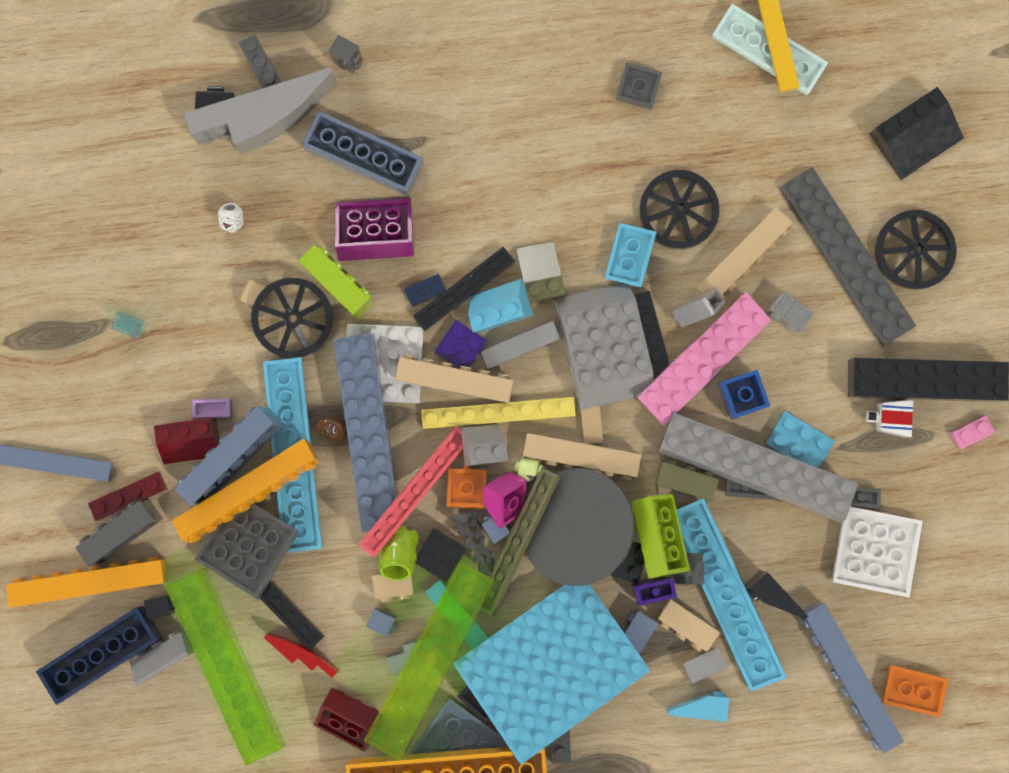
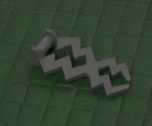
M467 509L465 512L457 514L453 518V522L458 525V534L466 537L465 547L475 551L473 562L479 563L477 572L490 576V572L494 568L495 559L491 558L492 551L484 548L485 535L480 533L483 526L475 518L476 510ZM466 519H470L468 525L464 524ZM469 525L475 527L474 532L467 530ZM473 537L479 539L477 544L473 542ZM485 563H489V571L484 569Z

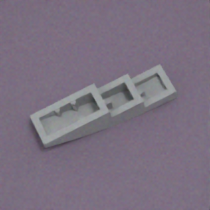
M552 321L481 351L487 368L491 369L562 338L555 321Z

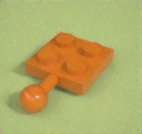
M463 449L461 451L462 457H464ZM465 461L464 469L448 468L447 508L485 509L483 504V487L486 486L487 470L471 469V466H465Z

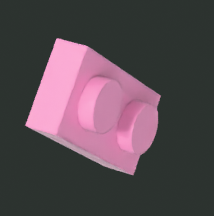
M984 415L950 433L960 450L995 433V430L987 415Z

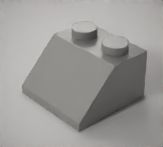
M499 424L461 428L465 466L508 461L507 444Z

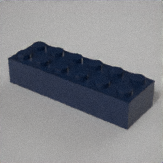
M142 605L37 670L36 673L57 705L163 639L152 619L147 620L145 607Z

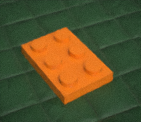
M889 664L881 702L940 718L949 679Z

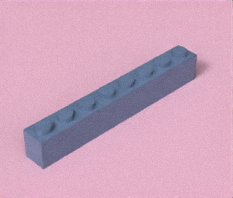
M818 602L804 610L809 617L806 619L802 618V624L806 629L809 628L813 634L810 636L813 643L821 648L822 653L820 655L826 664H830L832 668L830 672L833 678L841 683L842 687H840V690L845 698L849 697L852 703L850 707L854 714L860 716L862 720L860 725L872 737L870 742L874 749L886 753L903 743V738L825 603Z

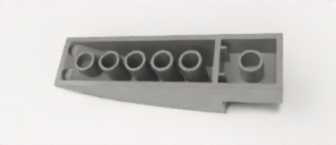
M330 67L186 112L184 116L190 135L199 145H208L213 140L219 138L223 140L232 137L234 146L241 154H244L268 143L292 128L311 112L337 81Z

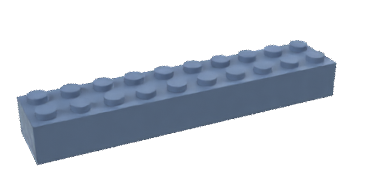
M372 333L333 339L362 532L369 531L398 496L375 334Z

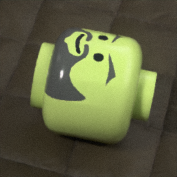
M523 457L520 462H516L514 473L526 479V483L534 484L541 468H544V466L541 465L538 459Z

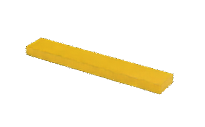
M757 0L779 91L782 93L799 89L800 86L779 0Z

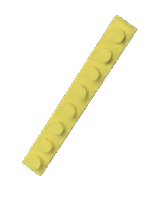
M574 397L421 410L423 429L576 416Z

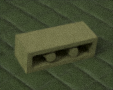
M671 460L661 462L655 480L656 485L700 499L704 498L706 501H713L719 479L714 478L715 474L706 471L703 474L697 473L696 468L685 465V468L677 466V462Z

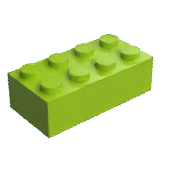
M314 244L298 260L299 263L358 320L373 305L370 300L372 296L363 286L359 289L357 287L359 283L349 273L345 275L343 267L336 260L332 262L330 260L332 257L322 246L318 248Z
M673 494L648 496L632 501L648 579L690 571Z

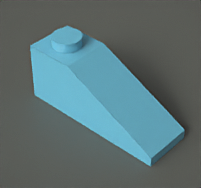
M713 691V693H706L668 707L666 713L669 716L727 722L730 698L724 695L725 692Z

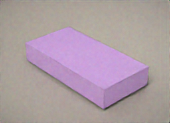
M232 399L192 400V419L210 417L232 418Z

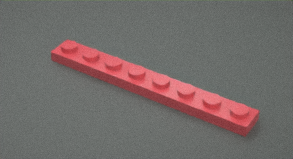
M458 426L452 429L358 543L371 557H375L462 451L461 429Z

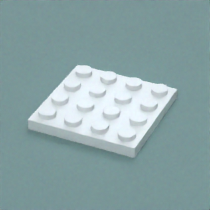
M347 324L346 337L375 334L384 402L420 404L421 385L395 380L399 357L403 358L404 354L415 356V360L422 361L424 333L422 327Z
M850 507L846 520L841 523L831 582L910 597L923 521Z

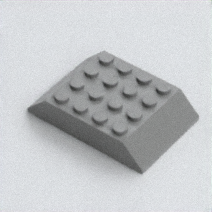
M619 284L554 298L579 410L636 398L653 382V370L637 302L629 285Z

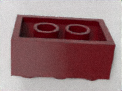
M210 417L154 426L156 446L163 464L205 459L206 453L220 444L216 418Z
M331 688L313 726L365 752L384 714L375 708L363 704L360 700L344 694L340 690Z

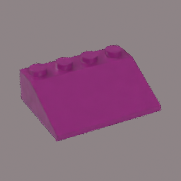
M411 198L337 202L335 209V249L338 261L414 256Z

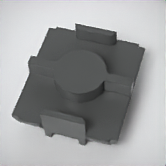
M686 553L690 571L673 574L675 584L703 585L704 575L706 574L704 572V564L706 562H703L702 553Z

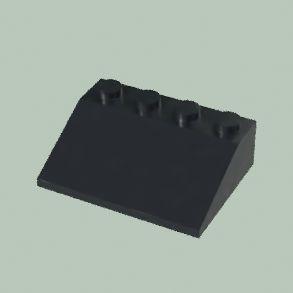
M938 87L869 133L901 180L964 139L950 104Z

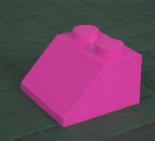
M508 471L483 487V504L499 528H503L519 517L526 502V479Z

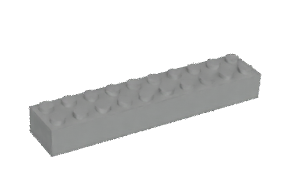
M673 413L658 453L839 523L846 520L858 486L856 482Z

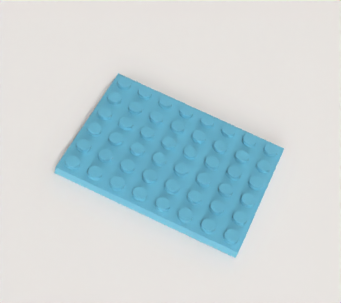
M590 584L585 586L563 585L453 663L520 764L526 762L650 672L646 663Z

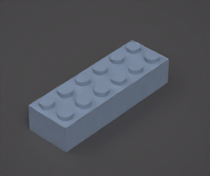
M318 111L303 142V147L307 152L407 197L424 164L423 157Z
M260 406L251 408L246 414L247 417L243 421L237 422L233 426L234 430L229 435H224L219 440L220 444L216 448L210 449L205 455L206 458L202 462L196 463L191 469L192 472L178 481L179 485L175 490L190 506H196L217 493L285 425L270 408Z

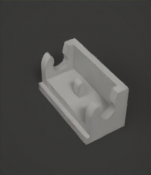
M719 647L683 663L691 684L728 668Z

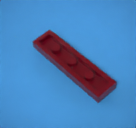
M156 472L88 503L94 520L98 521L127 508L135 500H145L168 488L161 472Z

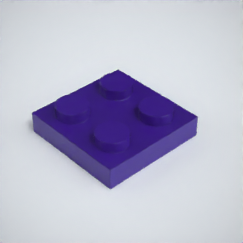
M455 320L435 349V352L458 368L460 366L471 367L487 343V340Z

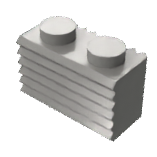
M781 291L767 310L773 320L785 323V328L792 333L801 332L815 313L785 291Z

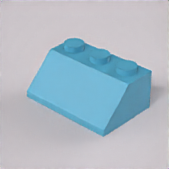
M523 279L471 296L468 316L473 333L486 332L533 316Z

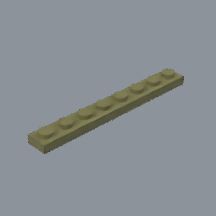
M541 468L476 605L478 609L490 616H495L561 477L546 468Z

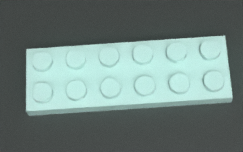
M732 4L712 34V38L776 77L763 22ZM788 38L800 86L796 90L808 96L828 62Z

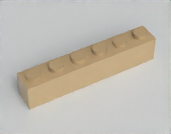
M776 207L694 291L699 295L716 286L724 299L723 293L727 289L732 291L738 284L736 280L740 276L744 278L751 271L749 267L753 263L757 265L765 257L763 253L767 249L771 251L778 244L775 240L779 236L784 238L791 231L789 226L793 222Z
M404 354L403 358L399 357L395 380L509 403L513 380L509 379L510 375L498 373V377L491 376L490 371L480 369L479 373L471 372L472 368L460 366V369L452 368L453 364L442 362L441 365L434 364V360L423 358L422 361H417L415 356Z
M530 433L526 435L523 451L524 457L545 460L546 465L556 466L557 463H561L567 469L577 466L593 471H602L603 475L613 477V474H620L621 479L632 480V477L638 476L641 454Z

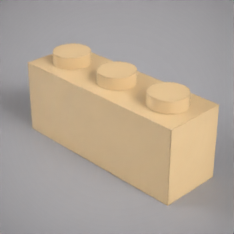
M671 599L666 601L656 616L660 620L659 625L667 630L670 627L676 631L674 635L683 641L687 638L693 642L691 646L699 652L702 649L708 652L720 634L719 631Z

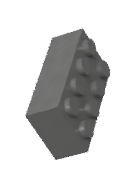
M135 500L127 506L128 509L123 513L120 511L113 515L111 522L98 526L95 529L96 533L91 536L87 535L79 540L80 544L75 548L88 567L101 565L163 519L150 500Z

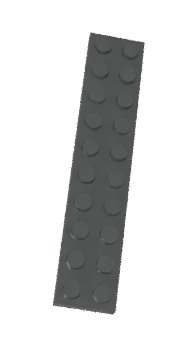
M811 167L782 185L779 189L881 346L884 347L916 327L814 168Z

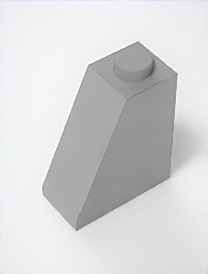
M715 286L678 305L672 311L674 320L680 324L681 328L716 314L725 304V301Z

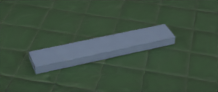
M0 445L1 465L110 482L112 462Z

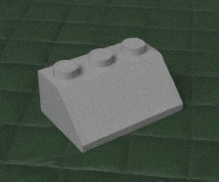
M177 630L168 635L169 640L163 643L160 640L151 646L153 650L148 653L144 650L134 656L136 660L131 662L130 665L136 686L148 681L197 651L186 630L182 632Z

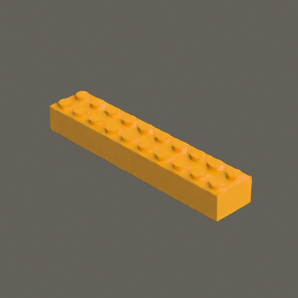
M509 746L348 759L345 765L346 773H547L545 748L523 764H520Z

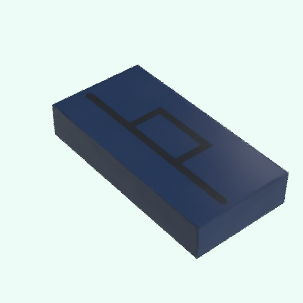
M439 274L404 289L412 307L446 291Z

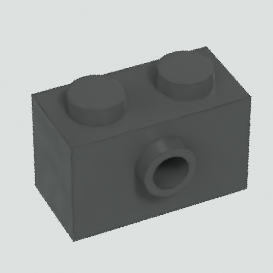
M338 34L329 49V53L333 63L353 74L356 69L358 70L363 62L359 46Z

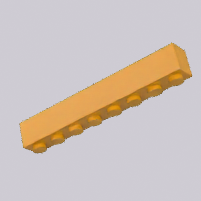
M302 439L172 520V523L182 541L195 543L201 539L200 536L215 531L221 523L231 521L237 513L247 511L253 503L266 499V495L279 491L285 483L295 481L305 471H311L320 460L310 442Z
M159 556L147 558V562L140 563L139 559L128 561V565L121 566L120 562L108 564L109 568L104 569L99 565L89 567L90 571L82 572V568L70 570V574L63 575V571L51 573V577L44 578V574L31 576L32 580L25 581L24 577L12 579L13 583L6 584L8 607L168 582L165 559L159 560Z

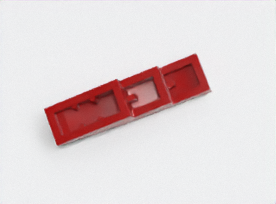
M270 632L263 637L292 664L299 659L311 671L318 665L331 678L339 671L337 667L313 650H309L298 642Z

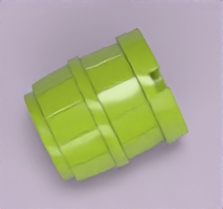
M400 525L378 552V569L383 577L399 581L409 578L413 573L417 560L416 550L419 541V534L414 529L411 532L406 530L407 526Z

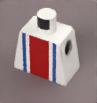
M913 400L877 404V411L866 412V422H875L876 431L903 438L912 437Z

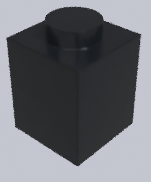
M172 594L144 600L147 620L175 613L176 601L175 598H172Z

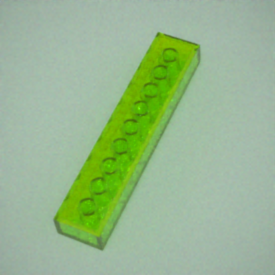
M459 562L364 742L398 761L402 760L495 584L494 579Z
M199 569L166 585V590L245 766L281 750L286 744L207 569Z

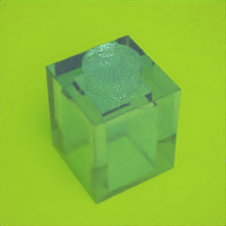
M117 311L110 329L137 339L138 335L140 336L144 330V321Z

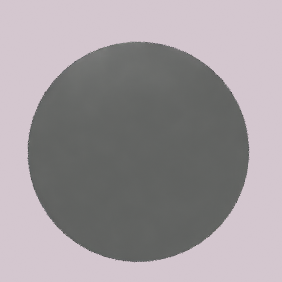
M584 468L559 471L555 474L561 477L525 552L531 563L541 574L557 583L570 586L593 584L614 573L627 557L634 537V515L632 514L626 494L609 477L597 471Z

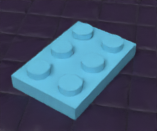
M619 223L604 278L642 288L657 232Z
M784 411L765 445L780 454L819 468L835 440Z

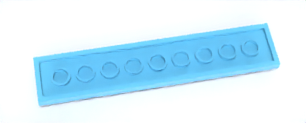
M301 357L263 362L267 406L285 424L271 438L273 457L302 439L307 440L311 444L303 362ZM314 469L300 474V477L295 481L285 483L283 488L277 491L279 519L300 531L287 553L323 548Z
M701 498L678 508L677 513L686 553H702L703 562H706L704 564V572L706 574L704 575L702 588L750 692L787 678L782 663L706 500Z

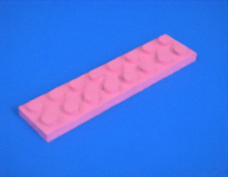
M744 292L650 383L637 398L662 425H665L672 418L673 413H677L771 319L750 295Z

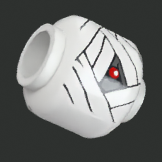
M234 203L224 204L218 211L220 228L230 233L241 229L244 224L242 208Z

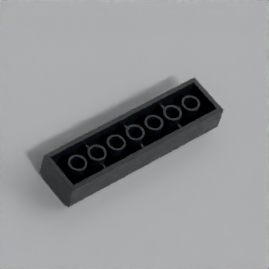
M852 358L848 360V398L978 402L1009 401V362Z

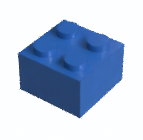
M758 370L718 383L730 420L770 407Z

